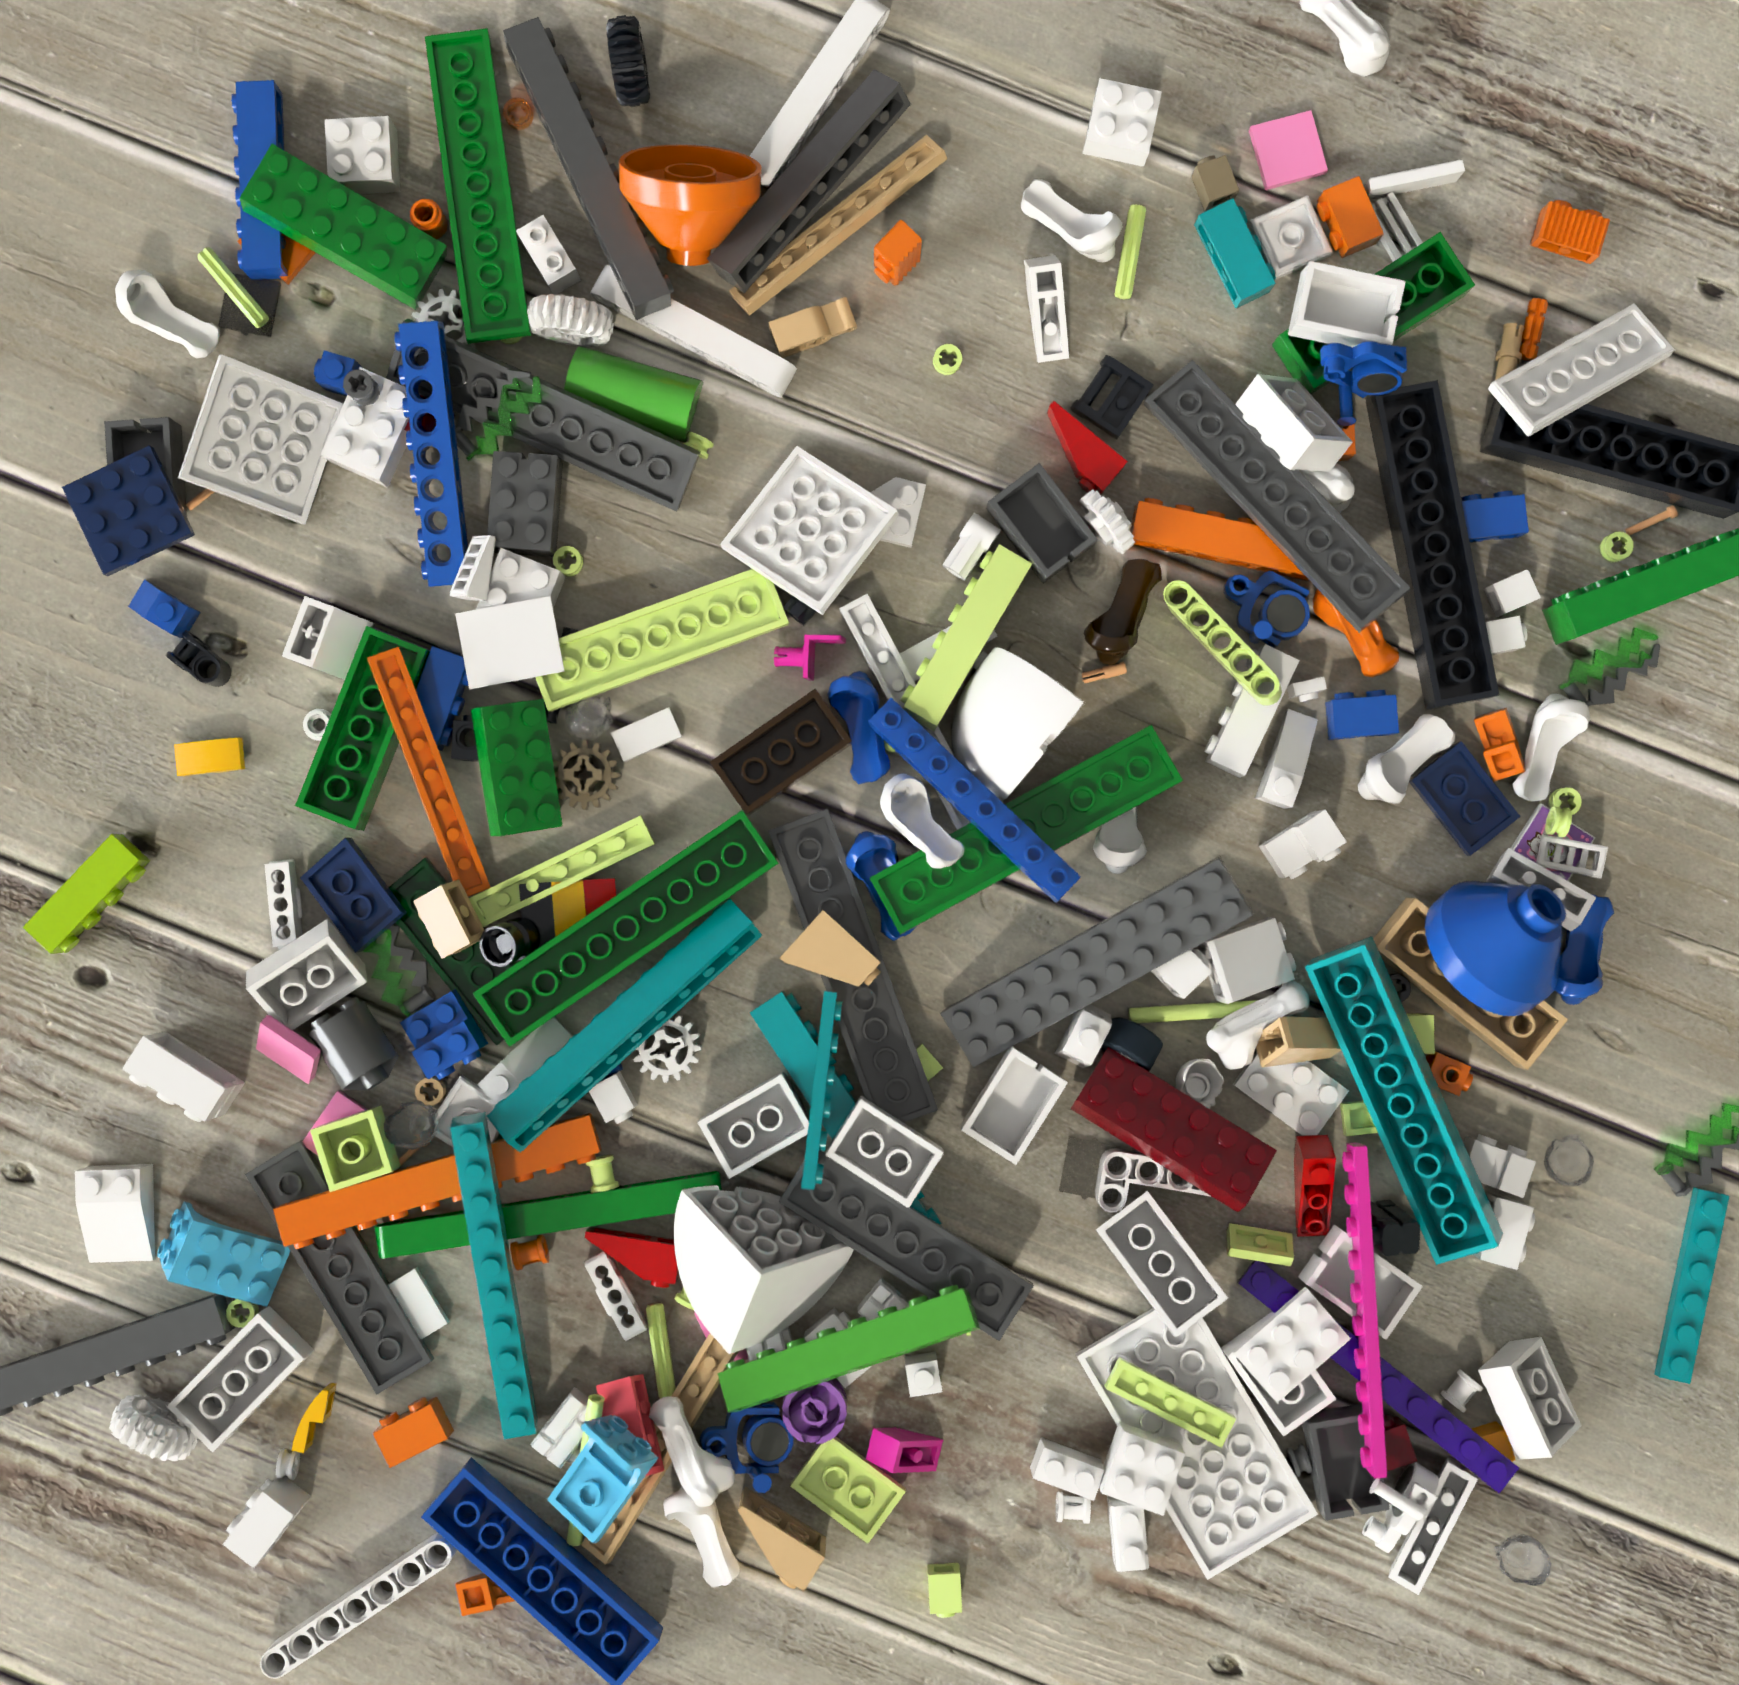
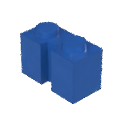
M1501 491L1494 493L1493 498L1482 499L1481 494L1462 497V506L1470 543L1492 539L1519 538L1529 532L1525 494L1513 495V491Z
M1385 690L1367 691L1366 697L1354 698V692L1334 694L1335 699L1325 702L1328 740L1389 736L1399 733L1396 695H1386Z

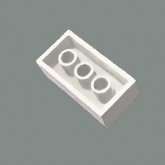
M1148 1191L1096 1229V1232L1174 1337H1178L1228 1299L1227 1295Z
M268 1306L260 1311L166 1407L211 1452H214L308 1358L314 1349L280 1315Z

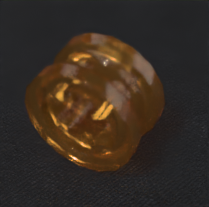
M512 98L504 105L503 116L512 128L523 130L532 124L534 115L527 101L522 98ZM518 107H521L526 116H520L519 121H515L513 115L510 114L511 112H516Z

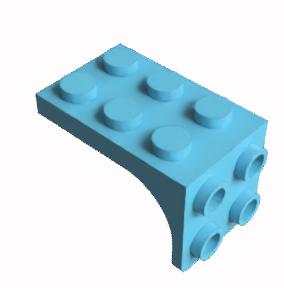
M183 1202L181 1208L174 1211L170 1221V1228L172 1230L168 1239L164 1238L157 1253L167 1281L267 1307L290 1254L289 1247H284L282 1241L214 1222L197 1213L191 1203Z
M608 1415L583 1423L581 1429L590 1438L547 1499L593 1544L601 1540L659 1458L651 1451L652 1447L646 1440L633 1435L627 1429V1423L615 1415Z

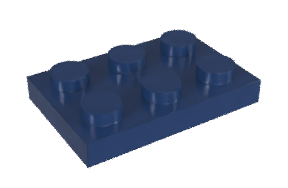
M1462 741L1457 742L1409 780L1415 791L1467 856L1474 854L1521 817Z
M344 838L300 877L355 953L362 952L407 913L352 838Z

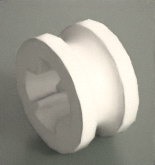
M287 1449L280 1450L276 1463V1478L282 1479L284 1476H288L289 1480L296 1478L300 1464V1452L292 1451V1453H288Z

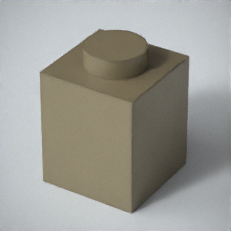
M1211 155L1197 163L1191 178L1204 211H1208L1232 198L1235 200L1239 187L1226 155L1218 158L1215 155Z

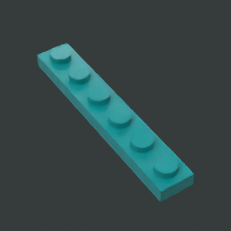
M824 991L801 1186V1189L814 1190L815 1183L822 1184L824 1164H817L819 1150L826 1151L828 1131H821L822 1119L829 1118L831 1099L825 1098L826 1085L833 1086L835 1066H829L830 1053H837L839 1034L832 1033L834 1020L840 1021L842 1001H836L837 993Z
M1693 1188L1654 1373L1660 1378L1691 1384L1729 1195Z

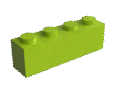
M111 834L23 928L50 954L71 951L80 941L78 936L85 929H91L102 918L100 913L107 906H113L124 895L122 890L130 882L134 883L146 872L144 867L150 860L124 835Z

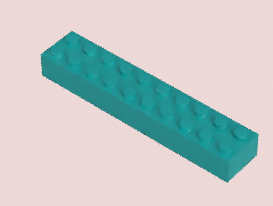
M1373 937L1365 938L1312 958L1305 966V969L1414 1216L1420 1225L1421 1232L1436 1265L1499 1247L1503 1231Z

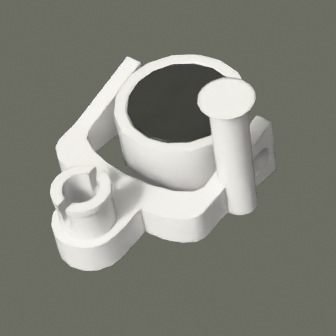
M1414 1462L1408 1464L1403 1469L1394 1488L1381 1482L1380 1478H1376L1370 1487L1369 1493H1376L1389 1501L1390 1510H1386V1521L1384 1524L1371 1516L1365 1523L1362 1534L1375 1541V1546L1387 1553L1390 1552L1401 1534L1407 1535L1415 1522L1423 1518L1427 1509L1437 1500L1438 1497L1435 1493L1439 1483L1438 1475Z

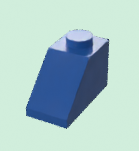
M145 579L128 606L146 620L182 639L184 638L182 633L185 630L190 631L201 613Z

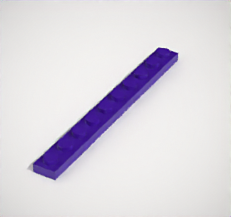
M1253 1261L1237 1281L1238 1284L1274 1313L1299 1292V1290L1264 1262ZM1338 1323L1351 1339L1330 1358L1357 1380L1361 1381L1360 1369L1356 1368L1354 1360V1350L1359 1348L1358 1338ZM1380 1356L1382 1400L1500 1494L1519 1467Z

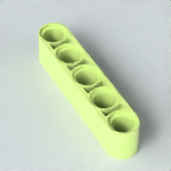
M1181 580L1169 583L1164 589L1163 596L1171 613L1259 704L1268 706L1276 703L1282 694L1281 684L1276 674L1188 583ZM1183 592L1188 594L1187 599L1183 603L1174 604L1172 602V598L1177 593ZM1204 614L1209 616V620L1205 625H1193V621L1198 615ZM1220 637L1231 639L1230 644L1224 649L1214 647L1216 640ZM1249 659L1253 662L1249 670L1244 672L1236 670V665L1240 660ZM1268 681L1275 685L1274 690L1269 694L1263 695L1257 692L1259 685L1263 682Z

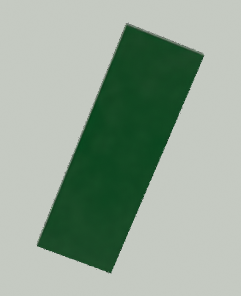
M425 857L389 886V889L407 911L396 923L451 991L457 990L472 1017L497 1046L504 1039L472 993L515 964L511 963L502 967L491 965L481 954L480 941L456 954L441 958L439 952L433 946L432 938L424 922L420 919L418 910L413 902L435 888L448 883L431 861Z

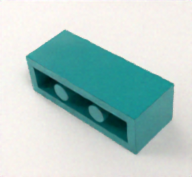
M1232 198L1199 214L1194 226L1237 309L1269 293L1276 284L1274 281L1276 275L1272 265L1269 262L1265 263L1260 253L1262 247L1258 237L1255 234L1251 235L1246 225L1248 219L1244 209L1241 206L1237 207Z

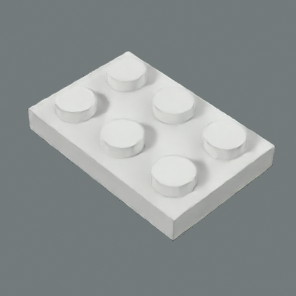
M1257 1051L1253 1055L1252 1062L1245 1066L1232 1084L1302 1136L1318 1135L1349 1092V1090L1309 1061L1262 1068Z
M1304 1287L1234 1348L1232 1352L1275 1402L1278 1403L1351 1338L1313 1294Z

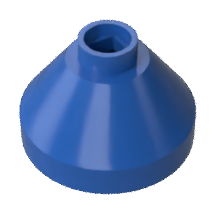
M1464 881L1452 886L1430 906L1425 919V934L1430 952L1437 966L1457 991L1486 1011L1502 1016H1519L1529 1012L1548 998L1557 985L1562 934L1561 923L1566 918V911L1560 898L1551 889L1543 885L1535 884L1527 887L1482 881Z

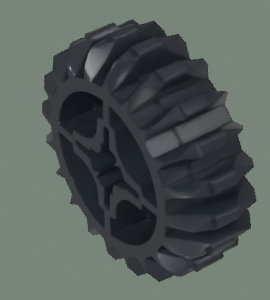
M621 15L616 16L617 18L609 19L606 24L611 70L618 102L622 106L636 107L640 106V104L648 103L650 99L646 56L638 19L635 16Z

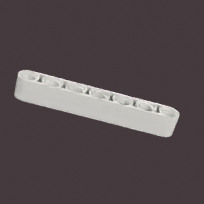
M854 0L749 156L757 160L762 167L761 185L769 189L791 164L884 26L889 16L890 8L877 0Z
M605 265L590 292V295L602 304L774 396L782 398L797 370L792 363L672 298L670 307L635 320L615 275L608 265Z
M438 1532L275 1640L260 1660L262 1672L269 1678L284 1676L444 1569L454 1557L457 1549ZM434 1545L444 1546L447 1550V1555L441 1556L437 1554L434 1550ZM407 1563L416 1564L420 1569V1573H412L408 1569ZM380 1581L389 1582L393 1587V1591L384 1590L381 1587ZM354 1599L362 1600L366 1605V1609L357 1608L354 1604ZM327 1617L335 1618L339 1623V1627L331 1626L327 1621ZM300 1635L308 1636L311 1639L312 1645L304 1644L301 1641ZM273 1653L282 1655L285 1663L276 1661Z

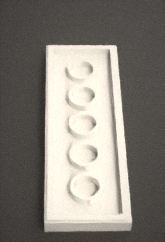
M1634 303L1493 381L1488 390L1529 437L1670 357L1675 349Z

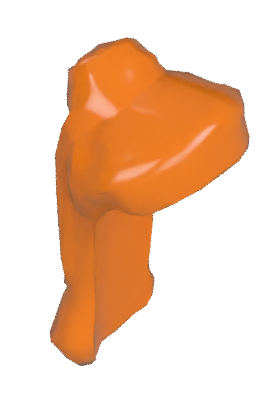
M1318 589L1315 591L1313 597L1314 613L1328 626L1339 630L1346 636L1359 660L1363 675L1366 677H1376L1391 671L1399 662L1398 648L1392 646L1384 639L1377 620H1374L1359 633Z

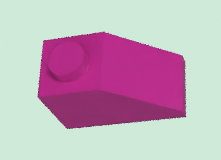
M896 1427L873 1428L866 1460L891 1473L936 1471L943 1440L938 1437Z

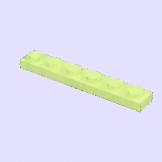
M642 815L472 896L469 900L482 926L485 927L579 880L655 845V842ZM562 881L520 902L519 884H526L527 890L534 892L539 888V883Z

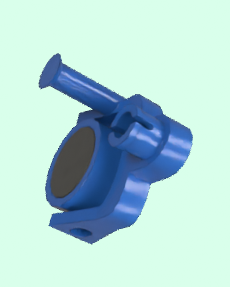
M1367 341L1353 348L1340 343H1331L1323 346L1320 350V362L1324 366V379L1339 385L1340 419L1337 420V424L1341 426L1353 425L1357 421L1353 417L1352 392L1362 398L1367 395L1390 393L1401 386L1403 381L1402 373L1407 371L1406 347Z
M1273 571L1265 572L1255 583L1244 575H1234L1224 585L1225 597L1240 606L1236 618L1237 626L1250 634L1249 639L1253 644H1258L1262 641L1266 645L1276 648L1282 640L1296 637L1308 624L1310 609L1305 598L1310 591ZM1234 584L1241 585L1242 591H1237L1234 588ZM1271 584H1277L1285 590L1271 594L1261 605L1258 614L1259 622L1253 626L1250 622V615L1261 592Z
M775 1402L762 1403L739 1412H728L725 1426L708 1427L700 1435L702 1449L717 1457L725 1455V1458L731 1462L735 1474L748 1473L753 1480V1488L758 1493L769 1491L772 1480L770 1476L764 1473H779V1466L777 1464L788 1457L794 1441L793 1436L788 1432L783 1422V1418L779 1416V1407ZM745 1415H753L746 1422L742 1432L743 1446L755 1461L752 1463L740 1462L737 1452V1431L739 1423ZM718 1440L716 1445L710 1446L713 1441Z

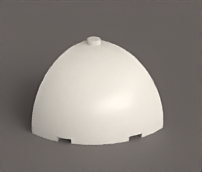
M994 647L989 654L983 651L972 666L976 671L961 693L953 717L952 747L954 757L1003 802L1048 748L1047 745L1053 742L1084 702L1022 658L1002 648Z
M718 1186L685 1189L681 1191L674 1221V1246L680 1278L697 1316L729 1354L754 1346L775 1336L802 1317L833 1285L853 1253L854 1249L779 1203L780 1196L744 1187H736L735 1191H719Z

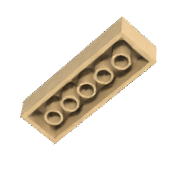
M1405 898L1373 938L1382 960L1400 975L1406 977L1410 983L1515 1067L1529 1070L1568 1019L1545 1001H1542L1529 1012L1519 1016L1494 1014L1469 1001L1443 975L1430 952L1425 934V919L1429 908L1417 898Z

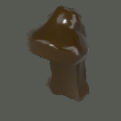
M1145 559L1128 560L1123 566L1121 581L1111 607L1107 612L1090 622L1085 628V641L1096 650L1097 657L1101 663L1108 665L1117 663L1137 643L1138 628L1147 607L1149 593L1162 580L1160 564L1149 562Z

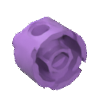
M836 1378L784 1396L782 1415L788 1432L798 1441L804 1443L807 1441L823 1444L835 1438L843 1428L847 1415L846 1393Z

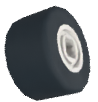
M1117 1017L1112 1019V1026L1101 1049L1105 1053L1107 1048L1110 1047L1140 1067L1150 1071L1162 1049L1163 1043L1157 1035L1140 1024Z

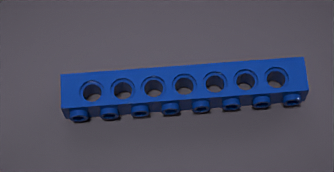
M440 321L398 324L399 331L395 332V345L397 351L402 353L403 365H399L398 372L400 383L405 385L407 398L402 400V407L405 418H409L410 431L406 432L407 447L409 451L413 450L414 463L410 464V476L412 483H417L418 496H414V510L417 516L420 515L422 528H418L417 536L419 546L424 548L425 560L421 562L423 579H428V587L453 585L468 549L444 323ZM424 347L429 354L428 362L423 366H419L414 359L416 350ZM425 380L432 385L433 389L431 396L427 399H423L418 392L420 383ZM428 413L432 414L436 419V427L431 432H427L422 426V419ZM431 446L437 448L440 453V459L435 465L430 464L426 459V451ZM433 479H438L443 484L444 491L440 497H435L429 490L430 482ZM437 511L444 513L447 517V525L444 529L437 528L433 523V516ZM440 544L447 545L451 550V557L448 561H443L437 556V547Z
M890 698L869 720L870 727L1055 903L1081 878L1076 871L893 698Z

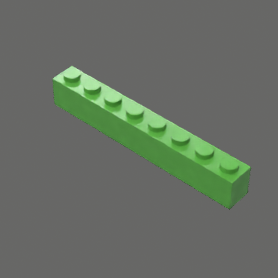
M953 1285L939 1290V1297L928 1300L927 1296H921L908 1301L910 1307L898 1311L896 1306L878 1311V1318L869 1321L866 1320V1317L847 1322L848 1328L836 1332L835 1327L825 1329L816 1333L818 1338L806 1342L805 1338H800L786 1343V1350L775 1353L774 1348L757 1353V1360L745 1363L744 1359H740L726 1364L727 1370L717 1374L728 1412H739L980 1329L968 1290L964 1288L959 1289L958 1285Z

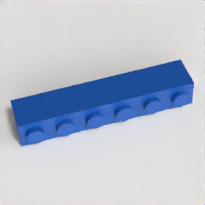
M274 80L236 82V94H232V108L234 113L237 114V125H233V138L235 144L238 145V156L234 157V168L236 175L239 176V187L235 189L237 206L240 207L241 218L236 221L237 234L242 240V250H238L237 253L240 269L251 280L281 279L280 276H288L287 269L283 265L282 249L286 248L285 237L282 236L280 231L244 212L240 196L270 145L274 144L285 151L282 92Z

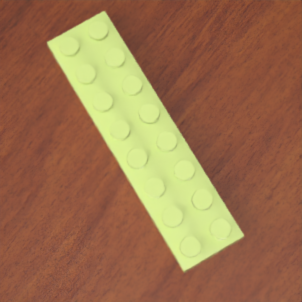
M750 569L559 638L564 672L535 678L547 710L551 712L785 627L789 622L774 583L755 570Z

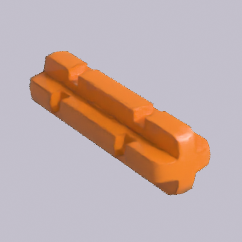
M1533 298L1529 301L1528 317L1525 319L1521 340L1523 344L1520 346L1519 351L1522 353L1521 360L1531 361L1537 358L1539 349L1537 344L1540 343L1545 321L1543 315L1548 307V301L1545 299Z

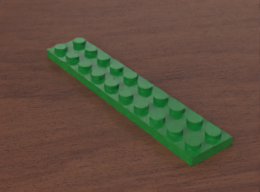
M488 28L425 36L466 341L468 344L531 336Z
M1150 725L1005 805L1053 851H1056L1181 783L1183 779L1153 726ZM969 823L949 834L952 838L959 840L964 846V855L951 866L932 868L927 862L925 852L919 850L870 877V880L901 935L1020 869L972 823Z

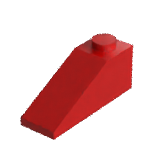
M1053 401L1049 406L1047 414L1074 475L1080 480L1078 482L1079 486L1087 493L1093 489L1102 495L1128 461Z
M590 1226L585 1231L584 1238L643 1280L651 1281L650 1285L668 1288L670 1284H676L679 1270L675 1255L674 1239Z

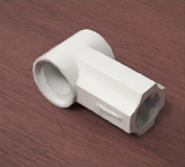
M974 512L959 535L961 538L942 566L954 576L965 581L982 554H986L1001 530Z

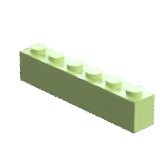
M1000 544L994 553L988 550L979 566L984 569L979 579L972 577L964 591V594L968 596L963 606L956 604L948 618V621L952 622L950 629L947 633L941 630L932 645L937 651L931 660L925 657L916 672L921 678L915 687L909 684L900 700L905 704L903 709L910 716L933 732L1032 565L1031 562Z

